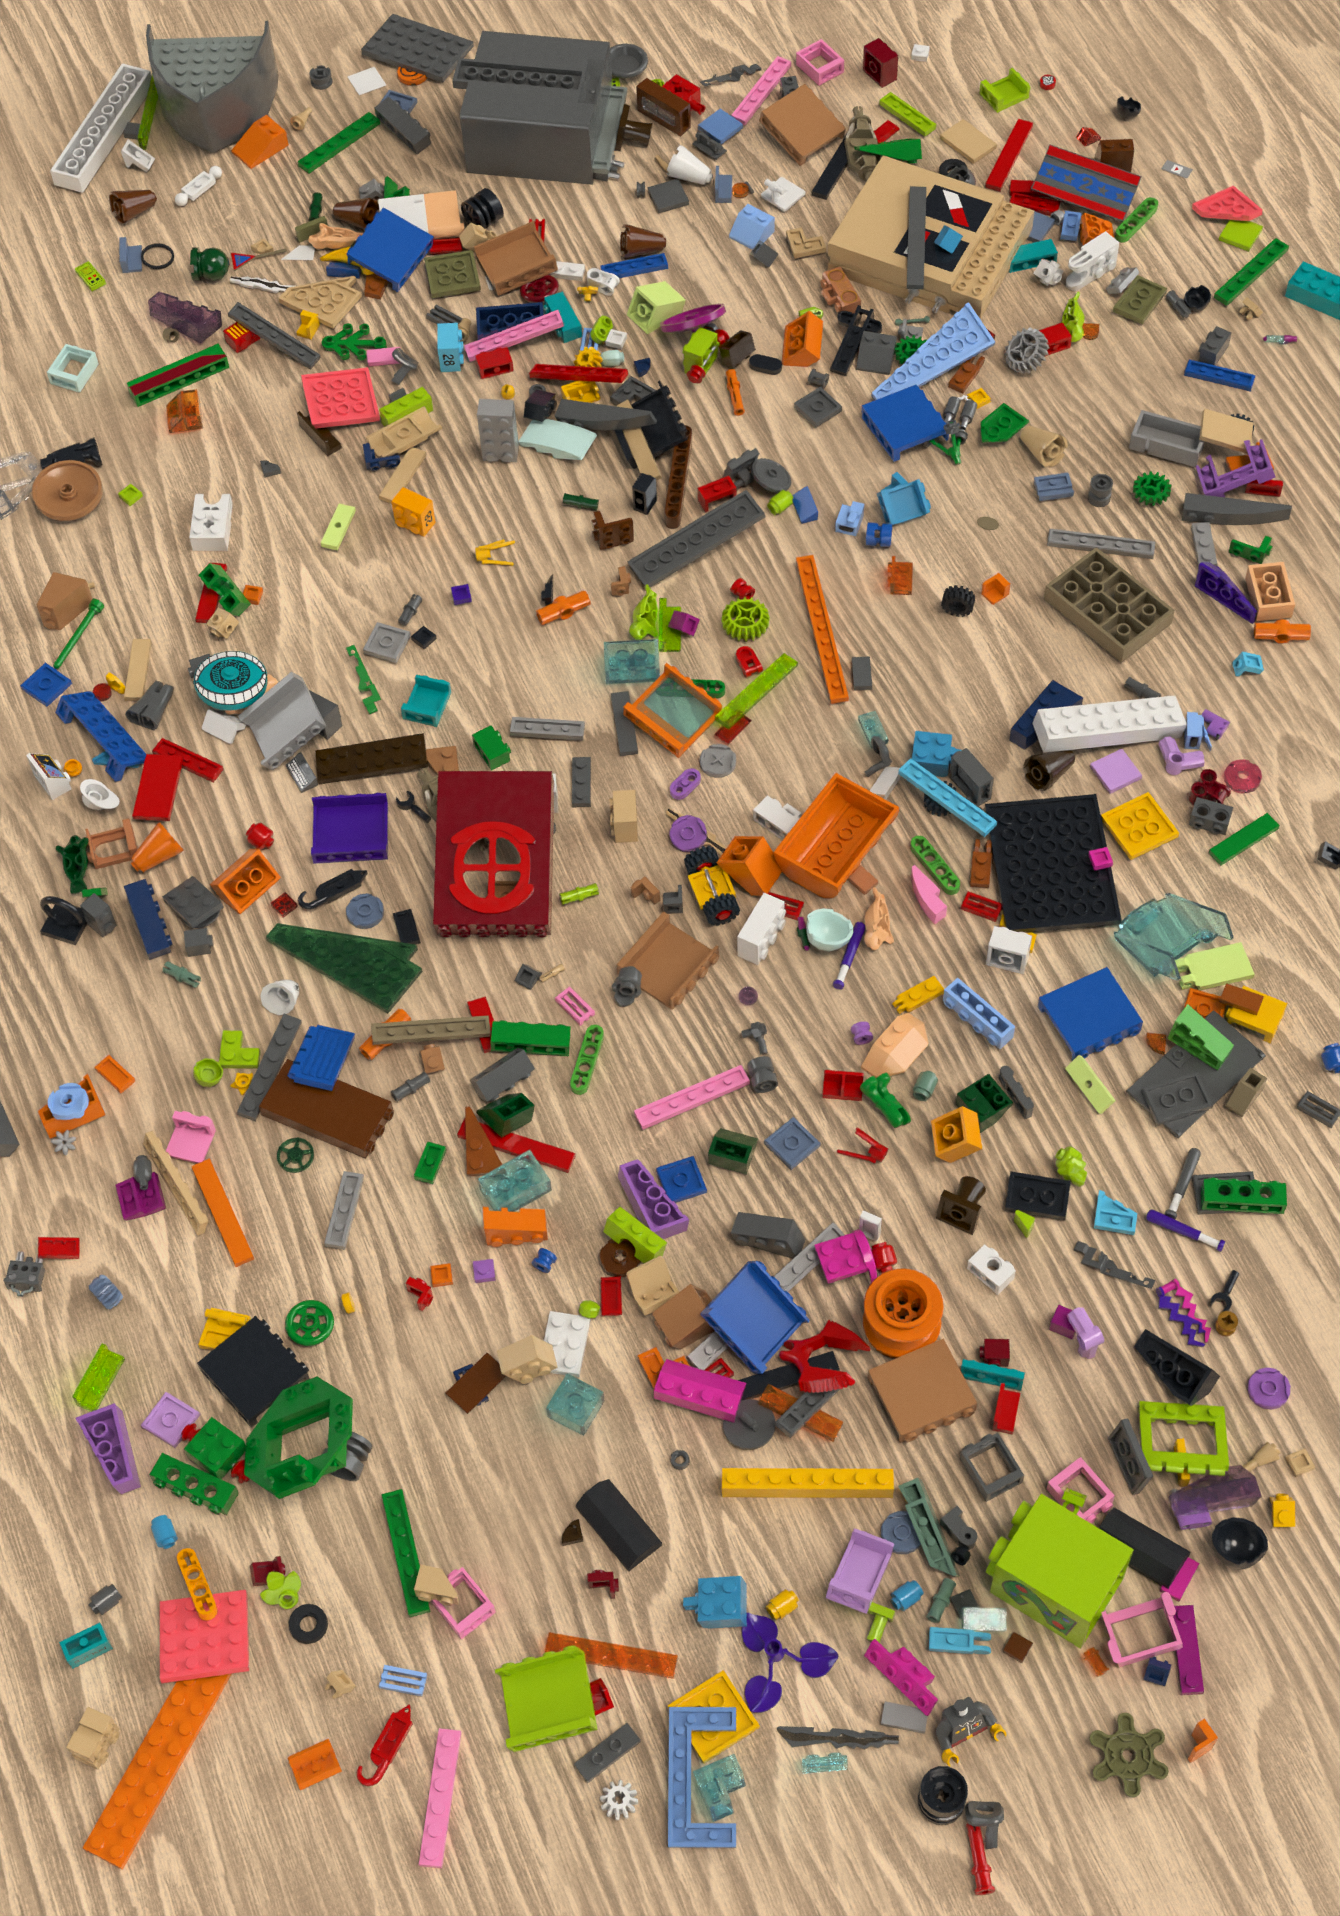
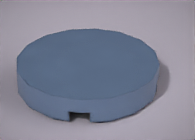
M359 894L353 897L346 907L347 919L356 928H372L383 919V903L378 897L372 896V894Z
M897 1511L890 1514L882 1524L881 1538L894 1543V1553L907 1555L920 1547L921 1543L907 1511Z

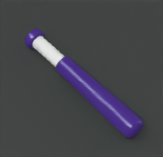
M856 922L853 927V935L848 942L839 974L833 982V987L841 990L844 988L845 976L851 967L866 929L863 922Z
M1151 1209L1147 1213L1146 1219L1149 1222L1195 1241L1199 1240L1216 1247V1250L1219 1252L1222 1251L1226 1241L1222 1239L1219 1241L1201 1233L1202 1231Z

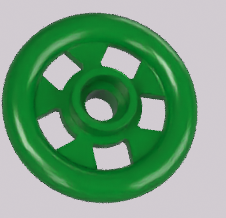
M305 1300L296 1304L288 1312L285 1320L287 1335L293 1342L302 1346H314L322 1343L330 1336L334 1327V1316L331 1309L326 1304L317 1300ZM307 1308H315V1314L307 1313ZM296 1315L302 1316L299 1323L294 1322ZM325 1316L326 1323L320 1324L319 1317ZM313 1322V1325L307 1326V1323ZM300 1328L305 1332L302 1337L296 1333ZM319 1329L321 1333L313 1337L311 1333Z

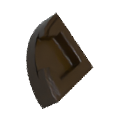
M579 1519L572 1521L562 1535V1546L584 1542Z

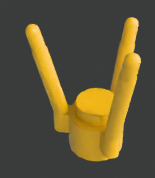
M502 539L484 546L475 547L477 561H482V565L513 566V562L488 560V558H491L490 550L514 544L515 541L505 542Z

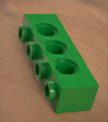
M1218 1178L1204 1179L1201 1187L1202 1210L1284 1214L1287 1207L1286 1183H1280L1279 1181L1260 1182L1258 1180L1239 1181L1238 1179L1219 1180ZM1219 1192H1225L1227 1195H1221ZM1240 1193H1246L1248 1196L1244 1197ZM1260 1194H1266L1268 1198H1264Z
M161 1453L149 1474L156 1487L160 1489L166 1487L172 1490L171 1493L180 1498L185 1496L197 1506L203 1504L208 1507L209 1511L217 1515L222 1513L227 1516L239 1494L236 1486L164 1453ZM179 1474L178 1479L170 1480L173 1475ZM198 1483L194 1489H189L190 1484ZM216 1491L213 1497H207L209 1492Z

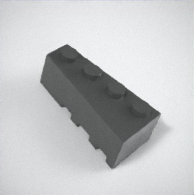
M309 690L326 724V727L319 734L328 740L343 726L339 707L337 704Z

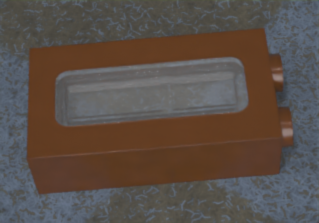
M648 78L636 86L637 111L680 137L691 128L690 103Z

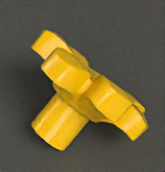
M588 286V288L578 287L577 291L579 294L584 295V301L590 302L591 295L597 294L598 288Z

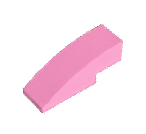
M915 865L912 866L911 881L915 896L927 917L936 924L946 917L947 906L939 899L940 889Z

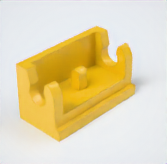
M575 381L561 386L562 399L588 403L600 400L596 382Z

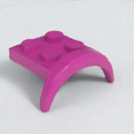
M853 1230L850 1234L814 1245L828 1284L869 1271L871 1283L877 1278L874 1257L862 1230Z

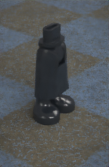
M95 437L88 439L82 444L78 442L48 454L46 458L40 459L42 470L53 463L65 460L86 463L85 460L90 459L95 465H102Z

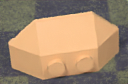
M909 1012L897 1016L875 1041L861 1069L876 1078L886 1072L889 1076L905 1073L929 1044L924 1023Z

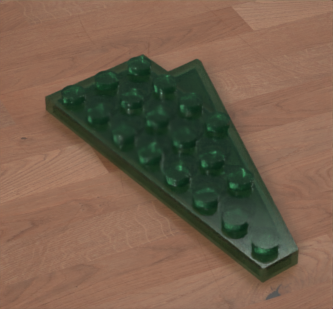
M277 923L266 936V940L387 1014L423 972L421 967L409 961L418 950L415 944Z

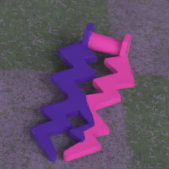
M1176 1278L1161 1287H1157L1156 1294L1159 1297V1309L1171 1310L1169 1321L1182 1322L1184 1324L1181 1335H1189L1187 1345L1204 1347V1343L1194 1340L1197 1330L1191 1329V1325H1199L1197 1334L1204 1333L1205 1343L1208 1342L1211 1328L1205 1327L1207 1320L1194 1317L1196 1304L1189 1303L1194 1294L1180 1287ZM1173 1289L1177 1290L1175 1296L1184 1297L1182 1309H1188V1315L1177 1314L1180 1303H1171L1172 1297L1165 1296V1294Z

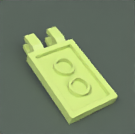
M1241 942L1187 954L1186 957L1175 960V965H1173L1175 974L1188 970L1191 973L1181 976L1179 984L1182 990L1195 986L1198 990L1226 985V983L1230 984L1252 979L1255 975Z

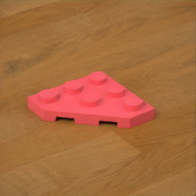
M1235 186L1226 188L1192 204V209L1201 217L1250 221L1262 215V209Z

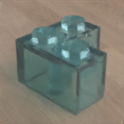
M732 1754L693 1771L696 1786L713 1822L734 1813L728 1794L746 1786L743 1771L735 1754Z

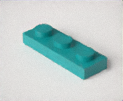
M963 1359L961 1373L965 1379L997 1386L1004 1383L1006 1388L1022 1390L1025 1372Z

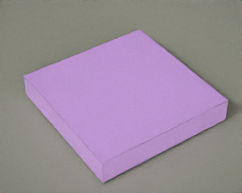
M1123 749L1090 763V768L1109 794L1142 779V774Z
M165 1392L143 1421L141 1427L176 1448L182 1440L181 1433L184 1427L195 1423L200 1413Z

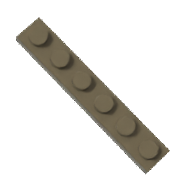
M489 1016L371 1024L373 1045L490 1037Z

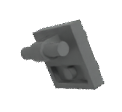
M756 448L751 451L746 450L738 459H731L727 463L722 478L730 476L732 481L737 478L738 481L734 482L737 489L752 483L754 477L752 472L749 473L753 463L758 459L760 454Z

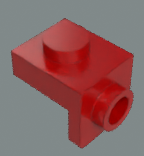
M409 1277L406 1281L407 1291L420 1297L417 1305L418 1309L423 1311L433 1300L431 1287L420 1278L414 1279Z

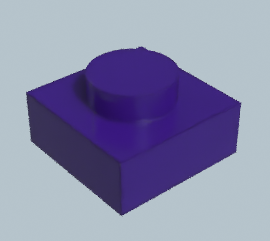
M468 584L451 587L454 605L472 602Z

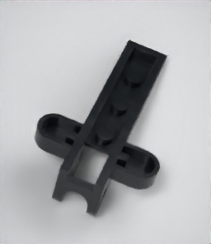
M858 305L855 313L848 311L838 313V323L841 326L848 327L830 368L831 372L847 376L860 347L863 332L868 331L881 334L882 323L874 319V309L868 311ZM862 314H865L867 318L863 327H858Z

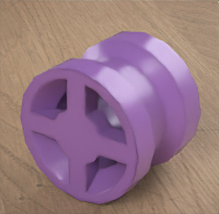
M858 1022L851 1027V1033L855 1036V1044L864 1045L873 1040V1034L869 1031L870 1025L868 1022Z

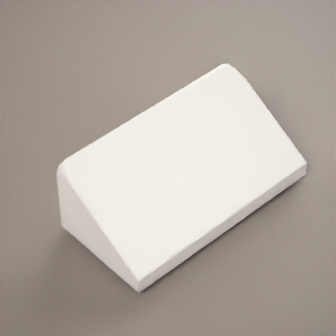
M885 767L870 791L886 800L901 778L898 774L900 768Z

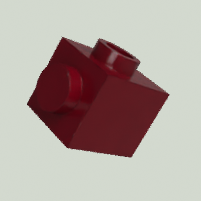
M984 1339L983 1346H979V1359H983L984 1364L1008 1367L1010 1361L1009 1339Z

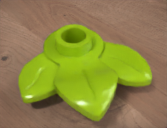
M295 1571L290 1572L286 1577L279 1572H269L267 1576L269 1589L260 1593L261 1598L269 1605L279 1604L284 1609L293 1608L299 1599L297 1593L301 1588L299 1575ZM289 1595L291 1598L286 1599L284 1596Z

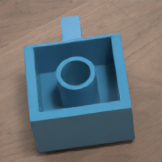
M915 731L912 760L934 776L945 777L948 776L949 764H951L953 754L962 750L951 747V734Z
M741 1576L698 1578V1593H695L694 1597L683 1598V1607L686 1610H695V1613L698 1614V1622L703 1628L746 1627L747 1583Z

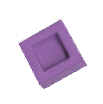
M493 1259L473 1261L475 1283L496 1281Z

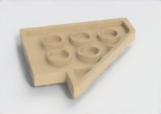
M350 276L288 287L278 299L279 303L299 313L302 310L318 314L320 323L334 329L360 300L362 294L360 291L351 288L356 282V277Z

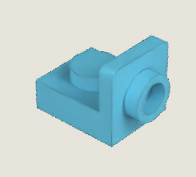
M1242 651L1232 662L1235 676H1240L1244 671L1261 674L1264 671L1260 655Z

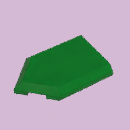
M1003 403L981 421L982 442H1007L1026 426L1029 420Z

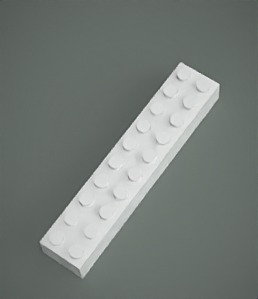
M121 64L50 170L54 185L84 192L125 130L127 123L130 122L154 86L150 70Z

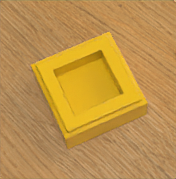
M982 388L967 394V399L977 403V409L991 402V398Z

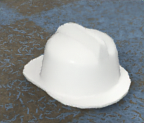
M88 779L84 780L80 785L82 801L88 808L103 810L112 809L119 805V798L101 782Z

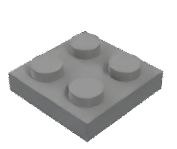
M377 622L363 648V652L370 656L397 663L411 636L410 631Z

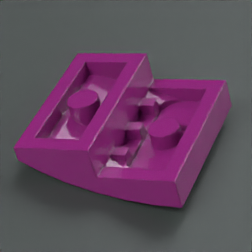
M152 1172V1178L148 1182V1189L146 1190L140 1189V1183L136 1182L134 1177L115 1185L125 1221L145 1217L166 1209L159 1177L155 1172Z

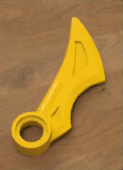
M350 247L327 253L321 256L320 260L348 263L347 252ZM354 261L351 262L352 265L360 267L363 274H373L372 271Z

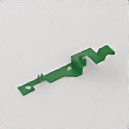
M355 645L346 647L349 656H355L359 665L355 667L360 677L358 689L360 692H364L370 688L372 696L362 699L370 715L378 711L374 702L381 700L365 669Z

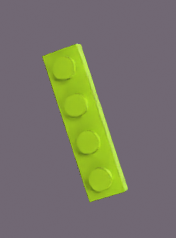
M892 92L879 100V105L924 137L936 129V123Z

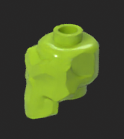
M1068 1146L1065 1149L1061 1148L1055 1155L1058 1174L1064 1180H1070L1078 1187L1083 1186L1086 1181L1087 1172L1084 1170L1086 1162L1082 1160L1081 1152L1072 1146Z

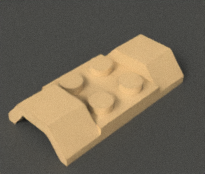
M422 407L366 436V440L370 444V448L374 449L377 458L388 457L396 453L400 454L427 440L428 436L440 431L442 426L440 424L437 426L431 420L426 408Z

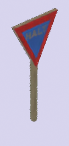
M287 249L256 256L231 253L234 271L253 259L283 253Z

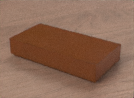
M1226 983L1219 1002L1257 1015L1264 996Z

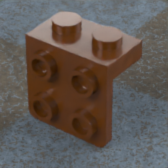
M600 511L593 512L594 519L591 520L594 531H592V537L594 542L597 541L600 550L627 545L634 541L632 518L605 523Z

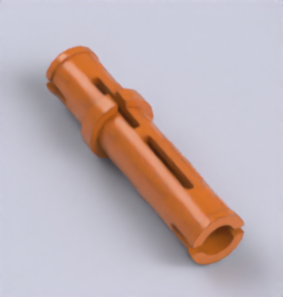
M729 369L725 373L728 382L727 389L730 391L734 414L740 416L745 413L740 394V382L737 380L736 371Z

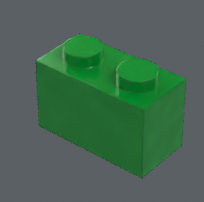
M490 725L472 734L474 747L491 771L510 762V747L507 743H503L498 730L495 731Z

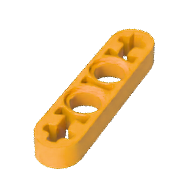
M191 1548L182 1549L177 1554V1562L198 1616L202 1620H211L217 1615V1606L197 1555ZM186 1557L190 1559L191 1565L187 1566L184 1559ZM193 1572L199 1573V1576L196 1579L188 1578V1576ZM198 1589L206 1590L202 1596L194 1595ZM207 1602L210 1610L206 1612L202 1603Z

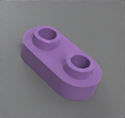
M693 768L685 770L671 783L670 795L677 800L686 798L700 784V772Z

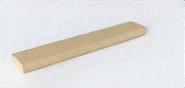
M629 400L617 405V407L633 409ZM641 427L623 429L640 473L651 475L656 478V481L661 479L662 476Z

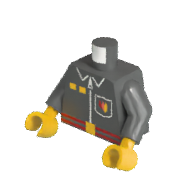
M971 1697L957 1700L954 1705L943 1710L941 1721L936 1728V1735L941 1750H944L941 1759L949 1767L950 1758L956 1763L959 1762L958 1756L950 1748L988 1729V1726H991L990 1733L996 1741H999L996 1737L998 1732H1002L1006 1737V1731L1000 1724L996 1723L997 1719L987 1704L979 1701L973 1702Z

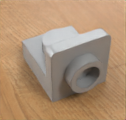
M903 319V325H899L898 335H901V339L906 340V336L912 338L913 335L918 339L923 335V327L907 326V319Z

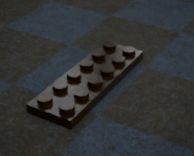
M424 733L315 750L319 785L428 767Z

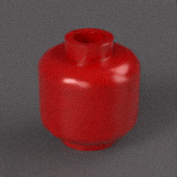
M253 823L246 832L247 842L256 849L263 850L265 847L269 849L274 843L273 830L263 823Z
M887 1242L871 1246L876 1271L880 1270L881 1274L893 1270L892 1266L898 1262L893 1246L887 1244Z

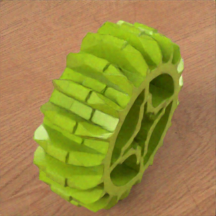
M737 597L736 602L731 600L730 605L726 604L721 617L722 627L726 630L727 635H731L732 639L737 637L738 641L744 639L747 642L751 638L754 641L755 636L760 638L761 634H765L766 629L769 627L770 616L768 609L765 608L764 603L760 604L759 599L753 601L752 597L749 600L744 597L743 600H740Z

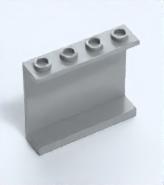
M290 672L238 716L241 722L250 726L265 757L261 761V765L271 770L279 767L282 762L292 756L294 752L326 727L303 678L293 672Z

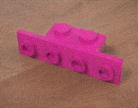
M876 1639L872 1640L864 1656L926 1716L930 1715L938 1699L925 1686L931 1684L935 1676L905 1647L889 1653Z

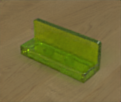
M659 598V652H680L681 631L671 629L668 625L674 610L681 612V607H667V598Z
M102 1343L72 1396L77 1406L91 1412L99 1408L125 1361L124 1356L110 1351L106 1344Z

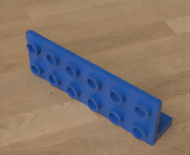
M91 691L61 696L55 713L65 724L71 723L75 715L110 755L105 771L115 782L122 780L127 766L145 762L146 753Z

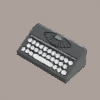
M301 752L286 764L301 793L318 786L317 778Z

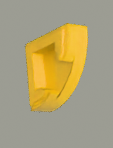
M109 672L105 676L109 688L124 694L125 685Z

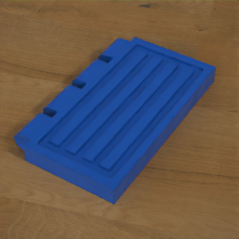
M317 1025V1027L310 1026L289 1070L288 1077L294 1079L295 1083L332 1091L355 1039V1033Z

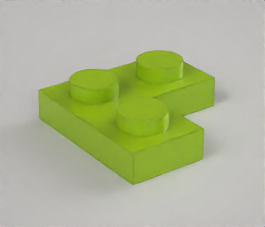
M223 1030L219 1064L222 1068L258 1069L260 1048H242V1031Z

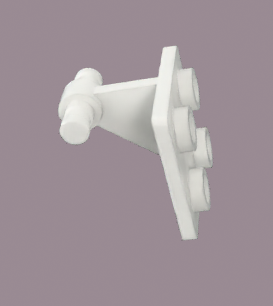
M780 177L777 181L773 182L769 179L765 180L764 184L768 188L761 193V197L785 212L800 200L806 192L787 179Z

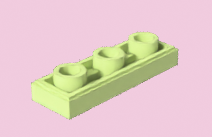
M338 504L321 541V547L338 551L356 512L355 507Z
M1078 1055L1065 1068L1099 1114H1102L1116 1101L1081 1055Z

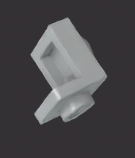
M372 179L359 188L360 199L374 198L375 196L384 199L383 184Z

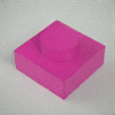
M1107 847L1089 851L1088 856L1094 871L1113 866V860Z

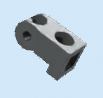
M956 1506L941 1518L940 1526L958 1546H965L971 1550L976 1544L977 1532L965 1524L961 1519L963 1511Z

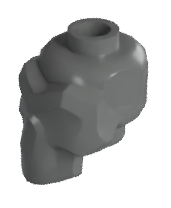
M633 966L621 968L618 977L612 984V990L615 992V1001L621 1007L631 1005L635 997H639L642 993V974Z

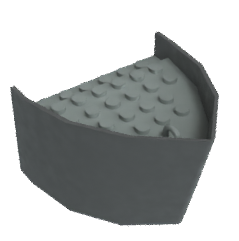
M265 21L263 36L154 39L151 25L147 24L146 40L149 62L162 113L182 139L211 153H215L239 141L255 121L269 114L278 88L279 74L268 21Z

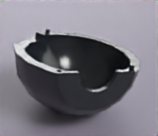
M1232 1517L1222 1520L1215 1526L1212 1534V1548L1217 1558L1228 1567L1244 1570L1252 1567L1264 1557L1268 1550V1539L1263 1530L1254 1522L1244 1518Z

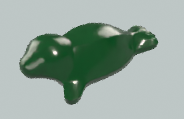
M73 835L70 838L66 847L57 845L55 848L56 852L62 856L64 872L71 881V894H77L87 889L83 879L88 870L86 846L89 839L86 837L81 839L77 835Z

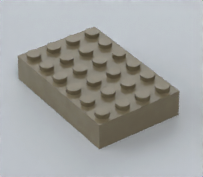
M1097 547L1045 587L1044 600L1121 663L1172 624L1175 610Z

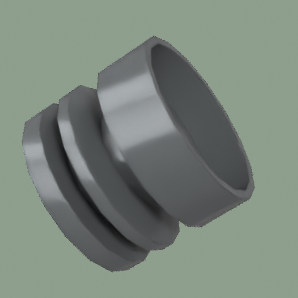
M352 1432L351 1437L347 1441L346 1467L329 1474L348 1481L359 1480L364 1469V1464L361 1461L368 1459V1453L373 1448L370 1441ZM328 1448L323 1449L321 1455L327 1453Z

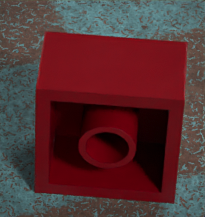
M877 38L864 45L863 71L883 88L897 80L898 54L880 38Z

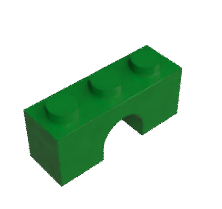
M209 563L198 575L207 588L213 589L221 596L219 603L232 615L240 616L251 605L221 565Z

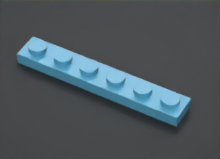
M911 758L898 770L900 776L983 837L997 826L995 819Z

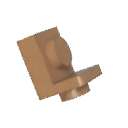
M646 876L632 884L631 896L633 898L642 894L646 900H650L654 905L661 901L660 891Z

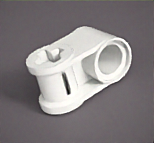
M591 268L587 272V287H597L598 292L607 296H611L614 293L615 286L620 282L615 274L599 270L598 268Z

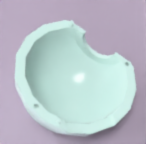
M823 908L814 910L807 916L808 940L819 950L829 952L838 950L846 945L853 935V925L850 919L848 920L843 915L834 912L833 909Z

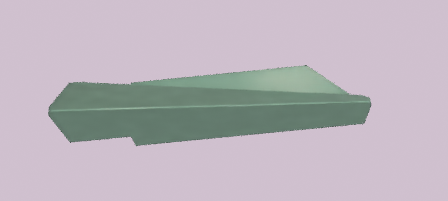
M915 1478L899 1485L900 1491L908 1502L905 1507L929 1565L954 1577H958V1570L952 1559L951 1552L923 1481Z

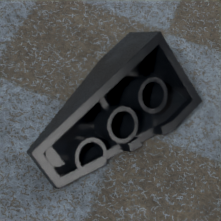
M1146 1329L1134 1346L1169 1388L1171 1393L1190 1406L1207 1396L1220 1378V1375L1212 1368Z

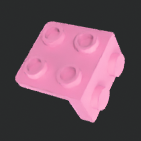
M175 1111L172 1119L176 1127L166 1152L172 1158L196 1164L204 1161L216 1132L213 1121L207 1116L199 1117L187 1111Z

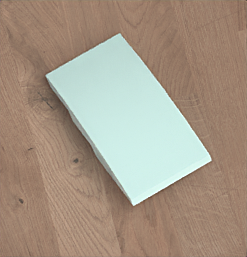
M545 419L543 422L532 420L521 436L519 444L521 447H535L538 453H551L553 458L582 460L597 435L594 432L565 422Z

